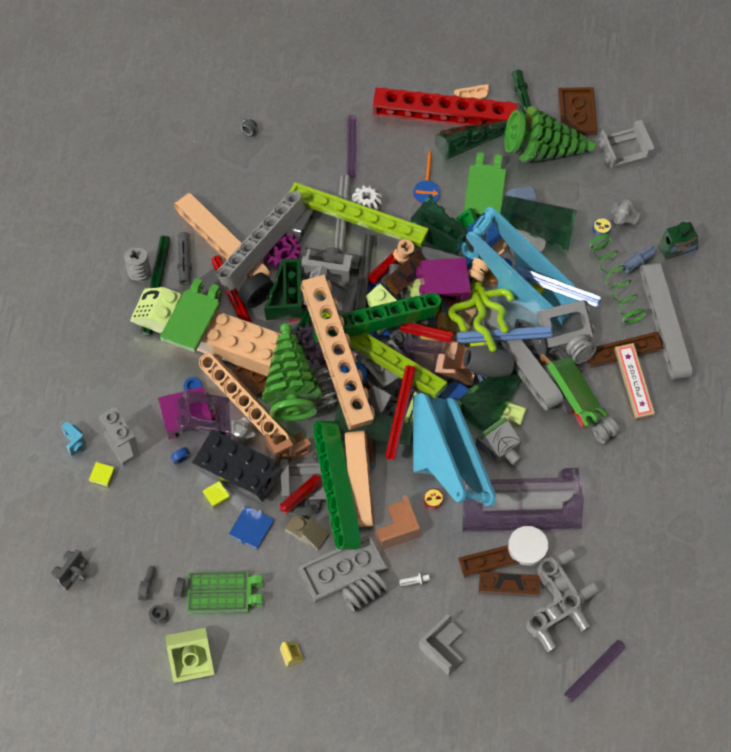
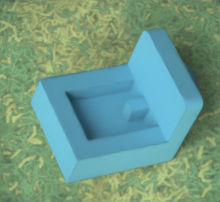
M66 421L61 427L64 435L71 440L67 445V450L73 456L75 453L80 452L86 443L79 427L75 424L71 425Z

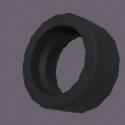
M257 273L245 281L239 290L238 296L248 308L257 307L268 299L274 283L265 273Z

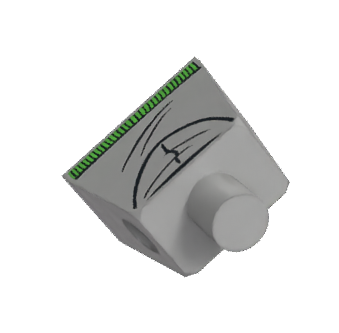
M503 417L476 437V447L497 464H501L508 459L515 466L522 460V457L517 453L520 449L521 441L506 417Z

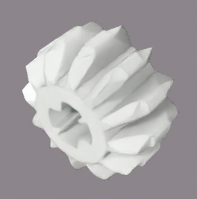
M364 185L362 189L357 188L352 195V202L377 211L382 206L381 193H379L378 188L372 189L371 185L369 188H366Z

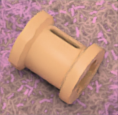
M402 239L398 243V248L393 253L394 258L398 262L404 263L414 251V244L408 239Z

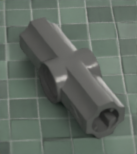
M308 247L304 249L303 255L305 256L307 250L311 249V260L343 265L345 254L352 255V271L358 272L360 255L341 253L339 249L333 247L326 248L325 250Z

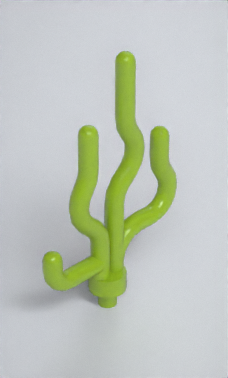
M474 280L470 283L472 298L468 301L454 304L450 307L448 314L451 320L458 324L460 330L466 332L468 327L464 319L456 314V312L476 305L479 314L473 321L474 328L484 336L489 350L495 352L497 347L491 333L486 327L481 325V322L486 317L485 306L498 311V325L502 333L506 334L509 332L505 322L506 310L501 304L493 302L489 298L506 296L507 300L512 302L514 295L505 288L485 291L483 284Z

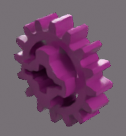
M286 232L263 257V261H268L269 267L275 265V269H278L282 259L301 257L299 239H294V234L287 236Z

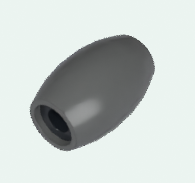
M487 345L468 347L464 353L463 365L464 368L477 375L499 378L509 376L512 373L514 357L500 348H497L495 352H491Z

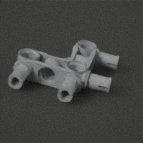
M571 548L558 556H550L543 559L537 568V573L543 585L548 587L554 596V601L547 607H541L527 619L526 629L534 637L539 638L547 653L558 647L549 633V628L567 617H572L581 632L592 626L583 613L582 607L585 603L584 601L598 593V589L593 582L580 590L574 588L562 569L563 566L576 559V555ZM543 565H549L552 568V572H546ZM565 599H571L574 602V607L567 606ZM532 619L539 620L541 627H534Z

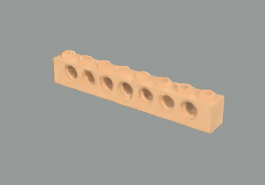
M325 275L303 280L301 290L348 429L353 430L372 424L375 412L373 406H369L367 400L369 399L366 387L363 388L361 381L363 377L360 369L357 370L355 353L350 351V339L348 334L344 333L343 318L341 315L338 316L336 310L338 309L336 298H332L330 292L332 291L331 283L329 280H326ZM322 295L325 300L319 301L315 296ZM322 313L330 314L331 318H323ZM328 331H335L337 336L331 337ZM334 349H341L343 351V354L337 355L334 352ZM346 366L350 372L343 373L340 367ZM352 384L356 390L349 391L346 385ZM357 402L361 404L362 409H355L352 403Z

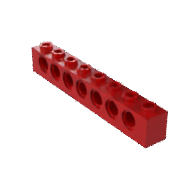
M375 87L373 100V115L500 130H506L510 115L514 110H517V103L510 101L502 102L492 99L484 100L474 97L448 96L438 93L413 92L403 89L395 90L385 87Z

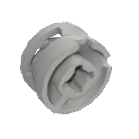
M582 334L570 341L566 347V352L576 364H581L595 354L596 346L586 334Z

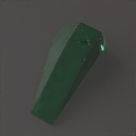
M508 120L442 130L436 134L435 145L446 161L505 135Z
M514 368L509 376L499 378L487 377L458 399V405L463 417L481 432H484L501 420L510 399L516 392L522 379Z

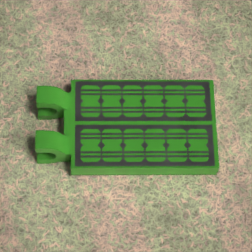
M249 571L188 573V614L249 612V607H263L262 594L251 595V587L263 588L262 575L249 577Z

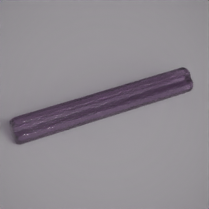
M348 115L347 175L350 178H355L357 117L355 115Z
M616 640L565 692V698L573 702L625 649V644L621 640Z

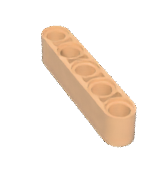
M366 431L346 432L347 468L359 528L374 526Z

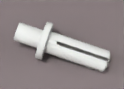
M418 573L419 576L401 579L400 585L401 587L416 583L423 585V581L430 580L429 574L421 576Z

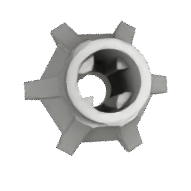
M624 198L621 203H615L612 207L611 213L615 216V224H636L639 220L640 211L632 205L629 199Z
M242 416L241 420H229L230 431L228 438L243 444L246 440L256 436L251 426L252 422Z

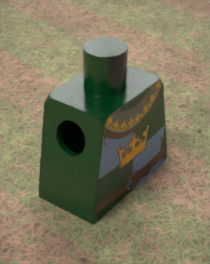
M681 222L677 226L666 229L658 246L665 260L697 251L698 235L691 222Z

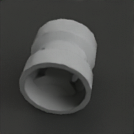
M611 417L603 420V424H597L592 429L595 437L603 444L609 441L611 436H616L620 433L617 423Z

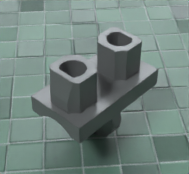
M77 549L74 552L67 551L63 556L64 566L62 568L57 566L51 571V575L66 590L77 578L84 580L86 577L83 570L86 568L88 560Z

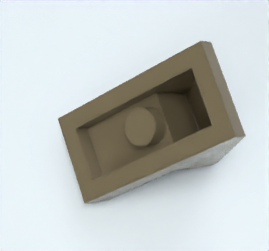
M293 515L285 527V532L318 551L329 536V533L312 517L310 520H307L302 516Z

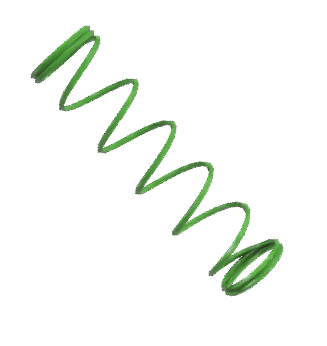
M601 234L593 238L589 246L593 249L594 256L603 258L599 268L604 272H609L606 277L607 285L616 287L612 297L614 300L622 302L619 307V313L623 315V322L626 324L635 323L645 316V309L638 308L626 314L621 313L620 308L625 301L637 298L638 294L631 295L625 300H618L614 297V292L618 287L625 286L632 280H625L619 285H610L607 282V278L612 272L622 270L625 265L617 266L611 271H605L601 268V263L605 258L612 257L618 253L617 250H614L603 257L595 254L594 249H601L612 241L610 234ZM603 238L595 246H592L596 240ZM610 238L606 243L597 246L604 239ZM643 313L642 315L633 320H625L628 316H635Z

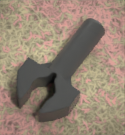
M154 566L148 567L144 581H141L139 585L138 600L147 601L149 597L150 585L156 571Z

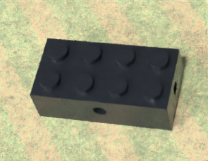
M211 430L192 461V464L200 472L262 503L283 470L276 460L214 430Z

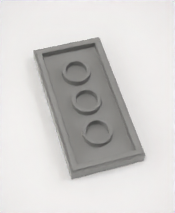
M368 534L361 538V545L358 550L335 549L298 566V570L316 603L342 591L344 588H349L350 584L356 585L357 580L363 581L362 577L365 575L369 577V572L374 571L380 574L388 570V567L372 536Z

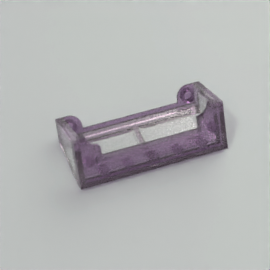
M565 468L559 472L558 478L489 479L496 494V501L492 507L485 506L478 500L469 499L461 502L462 531L516 530L523 526H533L540 530L582 529L584 496L579 468ZM462 479L465 489L469 490L470 492H473L471 488Z

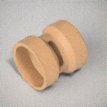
M474 258L471 269H468V276L477 282L483 283L484 275L489 271V267L483 260Z

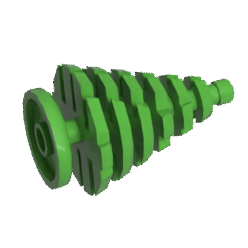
M533 106L528 107L525 115L520 110H514L506 125L504 137L505 150L508 153L513 154L517 152V154H521L518 159L522 162L549 159L553 155L556 158L562 155H572L573 153L581 154L584 149L592 152L596 148L594 141H586V137L581 133L577 134L575 129L568 128L567 125L558 122V119L555 117H549L550 115Z
M284 323L280 326L282 335H279L276 340L277 346L274 349V357L270 363L273 366L267 374L262 400L265 404L270 401V406H272L270 415L273 419L279 421H299L310 418L317 413V406L314 401L322 398V391L318 386L315 375L312 376L313 369L311 366H308V361L305 354H303L302 346L298 344L299 341L296 335H291L292 326Z

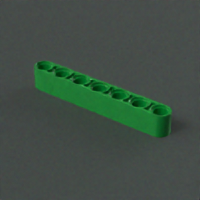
M427 293L339 314L338 316L341 315L343 318L344 333H347L349 337H353L363 333L435 317L439 313L441 298L436 293ZM314 328V339H315V341H317V342L319 343V340H318V337H317V334H316V331H315V328ZM328 331L331 337L337 336L335 331Z
M318 420L314 423L313 433L335 547L338 550H358L361 545V537L339 425L336 421Z

